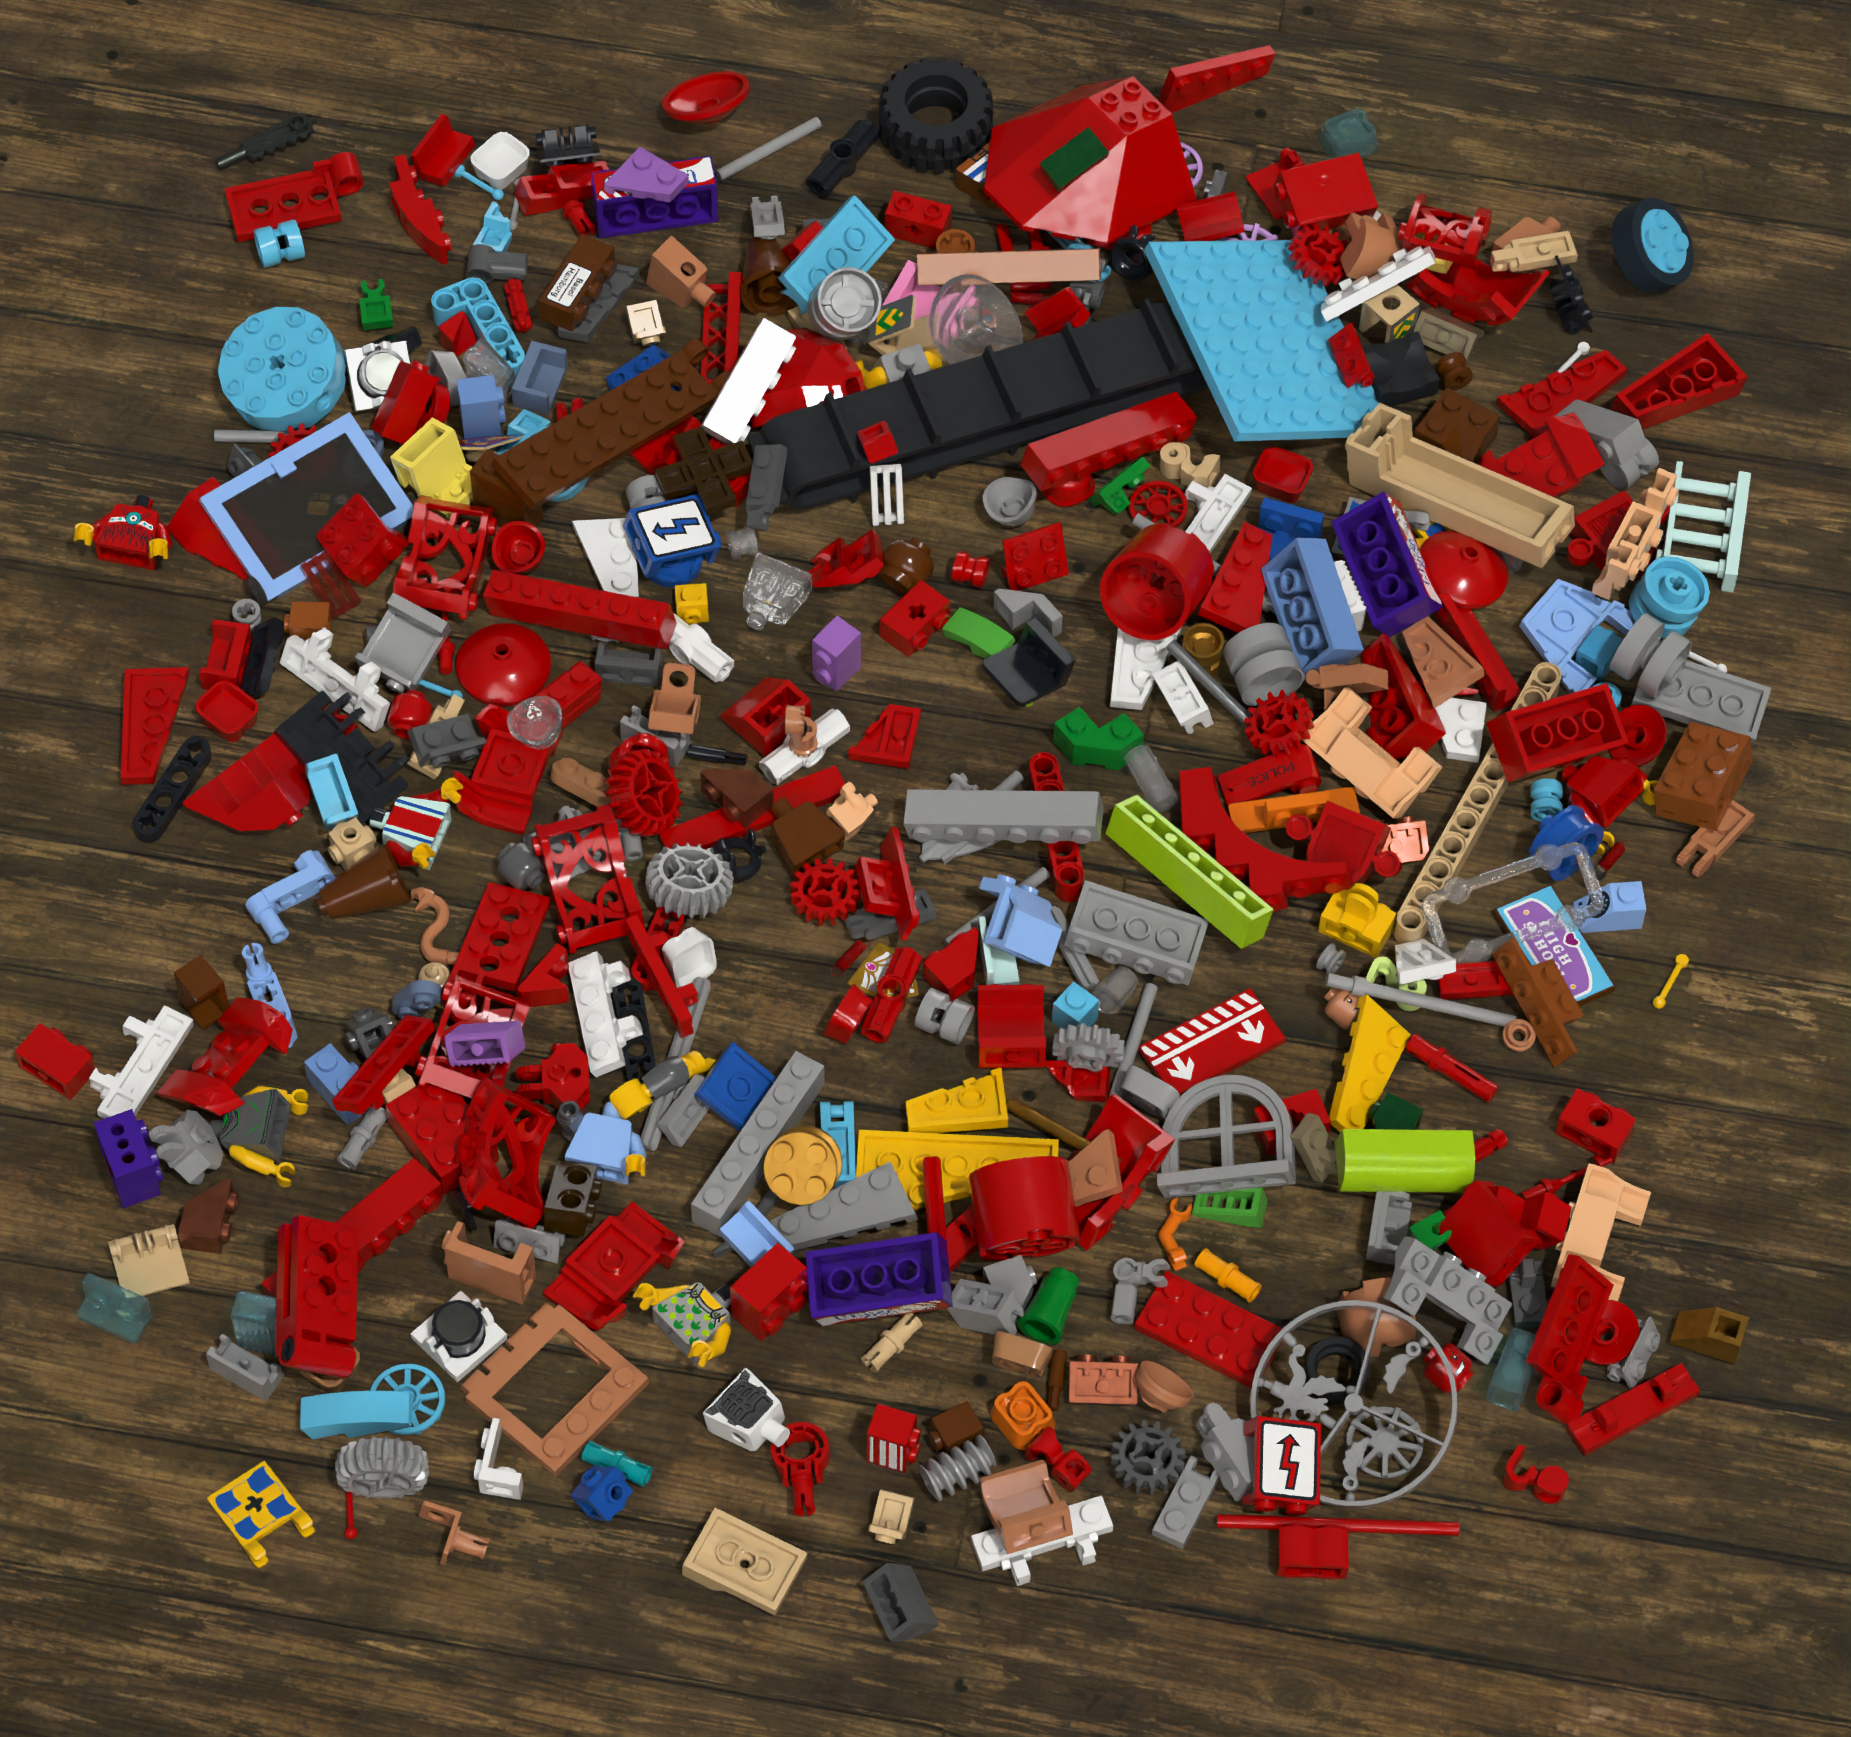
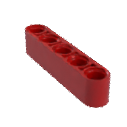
M1040 752L1032 756L1029 762L1030 791H1065L1058 761L1052 754ZM1040 771H1046V772H1048V773H1047V774H1040V773H1038V772H1040ZM1074 841L1043 842L1056 897L1063 902L1077 901L1084 884V869L1078 844ZM1058 853H1066V854H1068V855H1067V856H1060V855H1057V854H1058ZM1071 880V881H1074L1075 883L1067 884V883H1064L1063 881Z

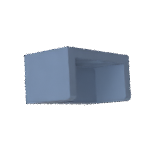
M531 341L511 389L513 407L549 415L568 369L567 351L565 349Z

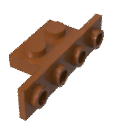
M1512 938L1493 952L1492 955L1529 1023L1533 1026L1535 1034L1554 1068L1558 1067L1578 1052L1564 1025L1578 1021L1584 1014L1554 960L1550 959L1531 966L1516 938Z

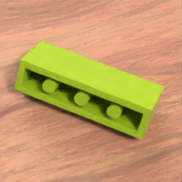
M1343 1129L1334 1141L1339 1192L1462 1193L1464 1188L1474 1180L1475 1148L1473 1130Z

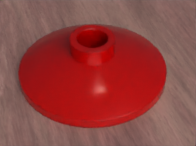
M1633 705L1627 707L1619 713L1629 743L1610 752L1613 758H1627L1639 767L1652 761L1662 750L1666 740V724L1661 714L1650 706ZM1644 735L1643 740L1638 743L1640 736Z
M1615 1300L1607 1301L1585 1357L1587 1361L1598 1365H1610L1618 1363L1630 1355L1639 1337L1640 1328L1635 1314L1628 1306ZM1606 1332L1613 1333V1337L1609 1341L1602 1340V1336Z

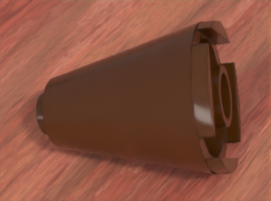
M753 237L747 245L740 295L744 306L750 312L757 315L758 312H765L767 316H777L786 313L797 304L792 298L781 293L786 287L778 277L790 263L781 251V247L775 238L762 239L760 237Z
M386 844L373 849L319 889L321 896L316 897V900L323 915L329 914L332 919L404 906L411 902L404 879L401 878L397 870L398 866Z

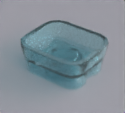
M1354 109L1326 120L1319 136L1322 146L1331 159L1358 152L1362 157L1374 152L1378 146L1376 129L1368 121L1367 115L1362 109Z

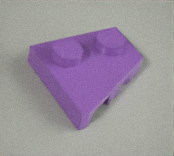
M639 147L604 183V191L608 194H614L615 190L632 192V197L653 198L657 201L671 202L689 183V177L686 173L644 148Z

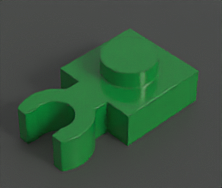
M378 279V287L373 290L367 287L366 280L362 281L361 289L364 298L359 299L363 331L394 327L390 295L384 296L385 286L383 279Z

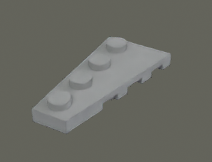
M888 1162L829 1191L821 1200L812 1204L801 1205L770 1220V1223L796 1251L827 1243L830 1238L842 1235L844 1238L858 1235V1231L874 1227L880 1230L891 1227L890 1223L906 1220L908 1223L918 1220V1217L891 1162Z

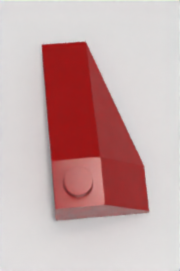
M211 477L187 494L167 526L169 534L186 552L194 556L198 554L210 560L211 565L217 568L223 567L237 574V578L260 589L254 578L249 577L199 502L200 497L221 486L214 477ZM231 498L222 503L271 578L274 580L290 570L235 499Z
M1383 633L1362 652V663L1388 671V690L1368 692V704L1372 706V709L1368 713L1370 715L1371 727L1367 729V735L1397 760L1406 758L1414 747H1420L1424 752H1427L1446 734L1437 710L1433 709L1426 693L1389 636Z

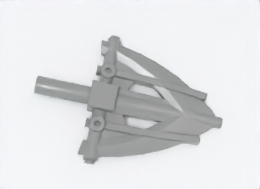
M1015 770L993 790L1012 791L1024 778L1020 772ZM962 772L960 775L957 773L951 774L950 779L952 783L946 789L979 790V787L976 784L974 786L969 785L966 775ZM931 839L927 842H920L923 844L922 854L918 859L922 863L927 860L941 859V862L945 865L955 857L982 850L1001 840L985 843L978 840L950 842L945 839Z

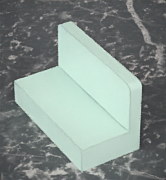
M985 916L978 917L979 945L986 985H1019L1016 957L983 943L988 927Z

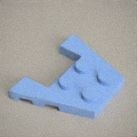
M1557 579L1523 618L1519 627L1544 661L1559 667L1562 675L1560 682L1567 692L1571 694L1591 688L1597 679L1572 660L1597 624L1601 625L1606 621L1626 636L1636 621L1631 611L1624 608L1625 604L1615 600L1612 603L1595 597V594L1591 591Z

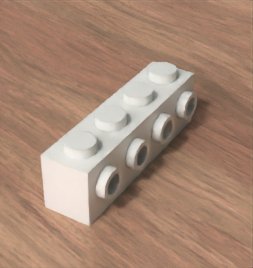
M765 318L759 322L701 424L705 433L712 437L714 436L726 445L745 440L751 429L747 425L752 414L756 417L759 415L766 403V400L762 399L767 388L773 390L781 376L777 372L782 361L787 364L796 350V347L792 345L796 338L794 335Z

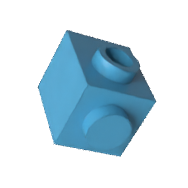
M1597 624L1577 650L1575 662L1596 677V680L1601 683L1609 673L1610 663L1623 639L1613 630L1605 629Z

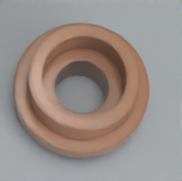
M1515 1019L1504 1027L1502 1038L1504 1044L1510 1050L1524 1052L1533 1045L1536 1034L1529 1022ZM1513 1033H1522L1524 1036V1040H1515L1513 1037Z

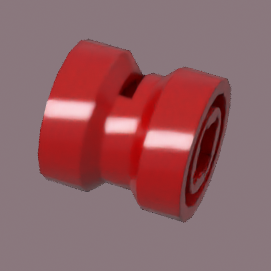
M959 550L953 565L951 580L958 583L964 581L971 582L972 586L982 589L988 576L990 558L983 556L971 558L968 552Z

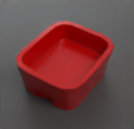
M1268 447L1264 449L1254 468L1255 487L1260 493L1288 503H1296L1300 499L1312 474L1313 463L1310 459L1279 447Z
M227 680L215 683L196 702L195 709L202 722L228 742L238 741L247 729L252 728L257 722L258 703L235 684Z
M853 984L832 1015L823 1035L847 1044L867 1014L873 1000L857 985Z

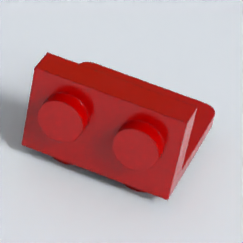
M691 416L629 454L650 475H655V469L681 461L673 444V436L701 426V423L694 416Z
M360 494L353 495L317 534V539L344 575L365 587L374 582L380 573L393 560L398 558L409 544L404 535L384 524L368 501Z

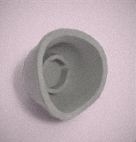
M1012 477L999 478L990 483L984 491L983 503L985 510L994 521L1002 525H1022L1034 515L1037 490L1034 483L1029 480Z

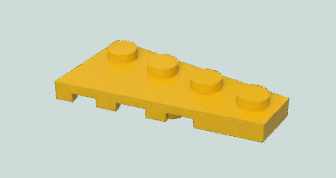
M1368 995L1358 998L1356 1007L1360 1010L1357 1021L1352 1022L1349 1035L1353 1038L1349 1052L1344 1054L1342 1062L1344 1074L1342 1081L1337 1082L1329 1114L1331 1125L1339 1132L1343 1129H1364L1372 1107L1378 1101L1411 1036L1407 1030Z

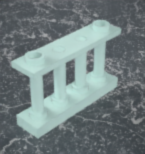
M1677 461L1675 472L1673 473L1677 475L1675 488L1683 491L1728 497L1727 501H1733L1732 508H1727L1725 511L1677 503V496L1674 505L1670 506L1663 550L1657 549L1656 559L1666 556L1678 557L1689 561L1701 572L1717 574V578H1722L1721 591L1733 593L1738 576L1751 473L1739 471L1736 483L1730 482V485L1681 478L1683 462ZM1675 516L1724 523V526L1729 527V534L1723 533V536L1674 529ZM1672 541L1720 548V552L1726 553L1725 560L1720 559L1719 562L1672 555L1670 554Z

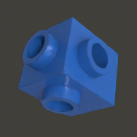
M594 1465L582 1475L581 1482L571 1493L570 1497L590 1519L609 1522L615 1514L625 1507L626 1500L633 1490L625 1482L626 1476L618 1468Z

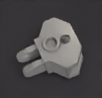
M187 1110L170 1126L160 1125L149 1131L152 1142L160 1144L156 1150L159 1159H164L169 1167L174 1168L189 1184L199 1185L203 1182L207 1168L216 1170L221 1166L223 1151L212 1126L197 1111Z

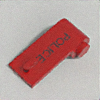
M1302 744L1300 749L1292 746L1290 747L1291 754L1289 755L1286 754L1285 750H1282L1278 757H1274L1271 754L1218 775L1227 806L1233 803L1254 801L1288 787L1295 794L1316 792L1322 783V779L1311 747Z

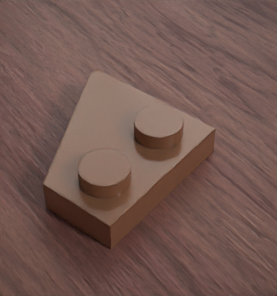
M1107 1129L1069 1161L1075 1207L1123 1192L1114 1133Z

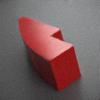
M605 161L550 166L548 174L520 177L514 194L524 216L562 209L567 202L573 199L583 202L593 198L591 173L609 170Z

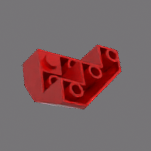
M808 328L785 330L796 337L792 344L796 347V350L789 362L786 364L782 361L777 372L781 376L773 390L767 388L762 399L766 400V403L759 415L756 417L752 414L750 418L752 428L763 427L765 423L776 416L822 403L829 392L836 399L866 390L861 370L844 345Z

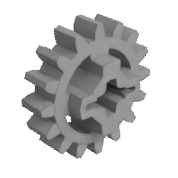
M1084 1023L1077 1026L1070 1024L1067 1030L1060 1028L1058 1034H1054L1052 1054L1053 1056H1058L1057 1061H1068V1064L1074 1069L1084 1068L1092 1072H1098L1102 1070V1067L1111 1066L1117 1068L1119 1062H1123L1125 1041L1119 1040V1034H1110L1109 1028H1098V1025L1088 1027Z

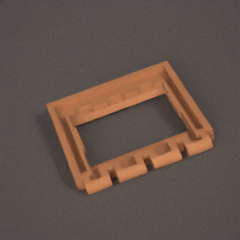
M544 1303L528 1319L535 1328L532 1329L524 1323L505 1342L512 1351L509 1352L500 1346L482 1364V1368L488 1375L486 1376L477 1369L460 1387L467 1394L465 1396L467 1404L490 1423H492L493 1418L500 1419L501 1432L552 1475L557 1477L580 1454L590 1440L592 1441L649 1384V1378L560 1304L553 1308L548 1303ZM560 1331L573 1342V1346L596 1365L603 1366L609 1372L541 1439L492 1397Z

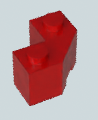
M1500 1185L1496 1186L1497 1188L1493 1194L1523 1229L1534 1230L1541 1238L1533 1249L1543 1250L1563 1242L1572 1208L1570 1205L1561 1201L1553 1193L1544 1192L1524 1200L1514 1194L1510 1188Z

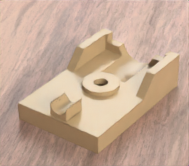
M714 1508L683 1563L682 1575L711 1590L726 1591L770 1614L776 1615L805 1563L808 1553ZM742 1561H748L750 1566L748 1568H742L740 1566V1563Z

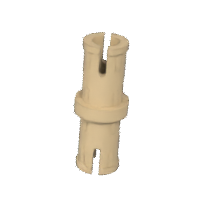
M914 1313L904 1314L890 1330H884L880 1334V1340L861 1357L863 1364L867 1368L870 1364L873 1365L870 1371L877 1373L894 1353L899 1354L904 1349L903 1344L923 1326L917 1316L913 1320L911 1319Z

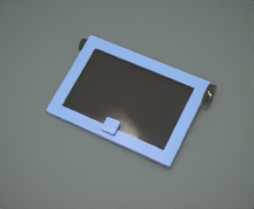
M349 412L200 497L199 502L249 575V578L243 581V587L249 599L256 601L259 607H262L276 598L283 597L337 565L317 539V534L353 495L360 494L364 496L384 524L395 531L412 520L414 502L417 498L412 492L404 493Z

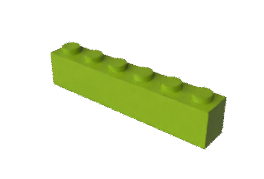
M1135 795L1115 805L1105 833L1241 949L1264 937L1274 910L1140 796Z

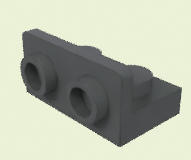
M468 714L414 727L407 732L420 768L432 765L434 769L450 764L451 760L461 758V761L471 760L479 756V751L487 744L485 737L477 739Z

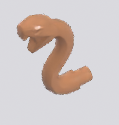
M424 887L413 888L410 897L412 900L414 898L419 900L415 907V912L429 907L434 908L437 912L436 919L424 930L420 938V948L423 956L429 962H438L446 967L454 965L459 952H449V950H439L433 947L434 938L443 931L449 921L450 911L447 903L430 889Z

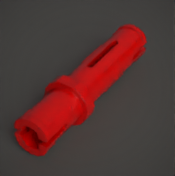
M1416 1033L1408 1041L1405 1051L1428 1064L1429 1070L1433 1072L1439 1071L1487 1103L1497 1093L1499 1085L1448 1054L1446 1048H1439Z

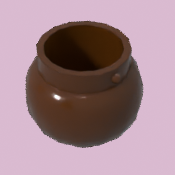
M912 537L908 541L896 540L885 549L883 553L884 567H882L878 576L893 589L906 595L920 580L927 583L931 578L934 570L933 560L929 556L931 550L924 543Z

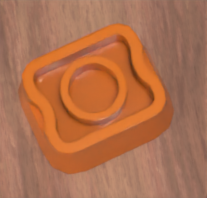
M1018 1382L1009 1392L1000 1394L991 1406L990 1416L992 1421L1008 1441L1019 1450H1026L1047 1426L1055 1430L1056 1422L1051 1409L1028 1382Z

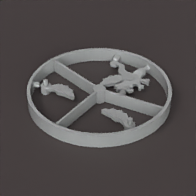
M1360 1300L1339 1301L1318 1306L1303 1313L1287 1324L1274 1337L1262 1355L1255 1371L1251 1390V1417L1258 1416L1259 1387L1263 1386L1271 1390L1270 1394L1283 1399V1406L1273 1410L1274 1413H1279L1278 1417L1282 1419L1283 1412L1286 1409L1291 1410L1289 1420L1299 1421L1296 1417V1412L1300 1409L1304 1410L1305 1415L1310 1413L1311 1417L1307 1419L1309 1422L1315 1421L1316 1416H1319V1421L1332 1430L1321 1445V1456L1351 1414L1357 1415L1362 1411L1441 1447L1430 1466L1407 1486L1383 1497L1355 1501V1494L1352 1492L1359 1485L1356 1475L1357 1468L1363 1464L1364 1453L1370 1438L1366 1437L1360 1442H1353L1351 1449L1345 1451L1346 1458L1343 1460L1344 1468L1349 1475L1343 1479V1486L1349 1492L1346 1494L1345 1500H1337L1320 1495V1502L1323 1504L1343 1508H1368L1390 1503L1407 1495L1424 1483L1437 1469L1454 1437L1458 1417V1394L1453 1372L1446 1355L1433 1336L1421 1324L1403 1312L1383 1304ZM1361 1308L1377 1311L1357 1386L1349 1385L1345 1388L1342 1384L1336 1383L1334 1377L1325 1378L1322 1375L1317 1379L1311 1378L1305 1384V1371L1296 1359L1297 1356L1302 1357L1306 1349L1303 1345H1296L1297 1340L1291 1332L1306 1321L1335 1310ZM1382 1312L1408 1323L1423 1335L1418 1343L1413 1341L1407 1344V1354H1399L1392 1357L1391 1363L1385 1365L1387 1372L1383 1379L1387 1382L1389 1394L1393 1393L1399 1379L1406 1373V1365L1409 1361L1420 1356V1346L1425 1347L1430 1343L1445 1366L1452 1392V1413L1444 1443L1364 1406L1363 1399L1359 1396ZM1282 1341L1288 1346L1294 1347L1288 1362L1294 1374L1289 1386L1279 1381L1274 1383L1267 1380L1264 1381L1262 1378L1266 1364ZM1346 1390L1348 1396L1345 1398L1344 1404L1347 1410L1337 1422L1329 1415L1321 1414L1322 1411L1329 1410V1407L1324 1406L1328 1402L1326 1398L1314 1399L1309 1395L1322 1396L1328 1393L1345 1392Z

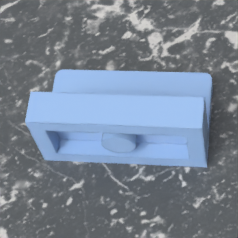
M747 1201L739 1212L718 1231L722 1238L750 1267L762 1258L777 1242L791 1254L794 1251V1247L750 1201Z

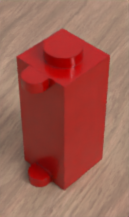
M400 360L371 429L379 435L398 443L404 444L413 436L436 383H439L441 378L430 373V366L422 362L413 360L409 364Z

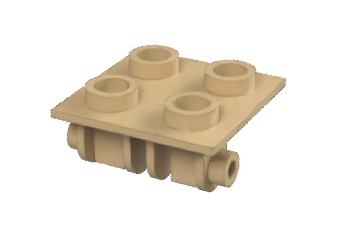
M166 1224L161 1228L150 1231L145 1230L139 1234L134 1233V1235L120 1239L115 1238L113 1241L108 1242L124 1301L190 1284L174 1224L168 1226Z

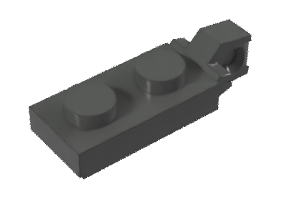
M781 444L755 445L746 501L747 526L755 531H767L770 514H773L775 508H779L788 451L787 447Z

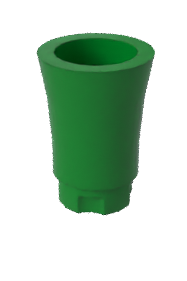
M1052 1267L1048 1275L1043 1278L1034 1298L1024 1311L1023 1317L1018 1319L1017 1325L1025 1336L1045 1345H1056L1061 1342L1070 1308L1077 1295L1076 1288L1080 1282L1078 1277L1062 1267Z

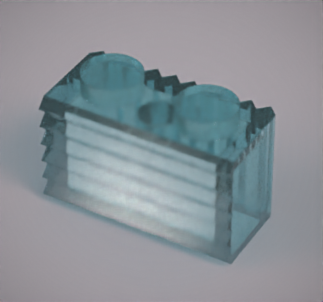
M239 1290L230 1315L237 1345L241 1348L244 1347L245 1350L250 1348L252 1352L256 1349L259 1353L262 1351L265 1354L270 1352L273 1356L275 1354L276 1298Z
M1512 1328L1488 1387L1486 1397L1488 1402L1514 1412L1519 1410L1535 1370L1526 1362L1535 1340V1334L1519 1328Z

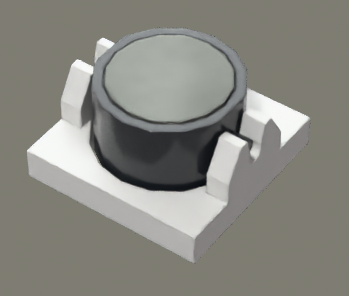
M406 341L370 343L361 348L344 351L355 412L380 408L400 360L410 364Z
M460 1291L411 1333V1339L456 1382H459L507 1340V1334L494 1322V1318L487 1307L483 1309L477 1298L471 1300Z

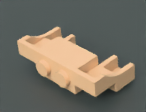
M1659 468L1654 485L1643 490L1638 503L1632 502L1608 547L1605 567L1593 584V594L1610 600L1615 589L1620 591L1622 587H1625L1628 579L1634 581L1639 570L1645 571L1651 554L1648 552L1651 547L1657 548L1663 535V530L1659 529L1661 517L1667 505L1671 507L1674 505L1679 493V489L1675 488L1676 474Z

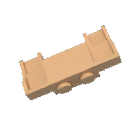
M1344 688L1329 708L1313 721L1314 728L1308 730L1311 736L1310 739L1301 740L1331 765L1330 769L1335 775L1342 779L1347 778L1354 784V791L1366 799L1370 798L1393 819L1401 818L1417 795L1427 790L1442 769V766L1420 747H1414L1403 763L1400 764L1358 728L1372 709V706L1352 689Z
M1589 1163L1577 1203H1569L1572 1208L1568 1220L1570 1222L1568 1231L1565 1232L1563 1242L1556 1245V1250L1561 1251L1551 1287H1556L1560 1271L1564 1267L1568 1254L1577 1255L1614 1285L1608 1300L1618 1301L1625 1277L1600 1268L1615 1218L1641 1226L1651 1192L1625 1182L1607 1168Z

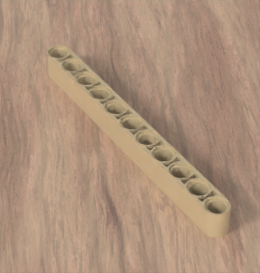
M1550 662L1538 664L1532 671L1511 711L1556 698L1562 676L1559 667ZM1541 681H1546V682H1549L1550 684H1545V683H1542ZM1493 743L1398 911L1394 937L1399 944L1423 939L1509 784ZM1487 777H1493L1497 780H1490ZM1475 801H1479V802H1482L1483 804H1480V805H1479V804H1476V803H1474V802H1475ZM1460 826H1468L1470 829H1463ZM1447 850H1452V851H1455L1456 853H1455V854H1451V853H1448V852H1446V851H1447ZM1432 875H1440L1443 878H1434ZM1418 900H1427L1430 903H1421ZM1410 924L1416 928H1407L1404 925Z

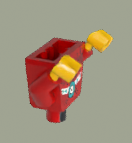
M138 495L133 506L120 503L115 505L111 513L105 514L92 525L87 523L76 524L73 541L85 540V545L91 546L92 541H94L98 560L152 571L156 569L158 556L168 559V552L173 545L167 526L161 523L159 513L152 510L153 500L144 495Z
M1593 756L1581 768L1568 765L1562 773V781L1567 783L1569 806H1579L1584 810L1587 821L1598 823L1604 828H1607L1641 793L1642 799L1646 804L1655 805L1653 790L1658 780L1649 782L1647 780L1648 776L1627 758L1608 759ZM1604 831L1602 841L1607 842L1609 847L1612 848L1614 836L1610 832ZM1600 844L1596 853L1604 855L1605 848Z

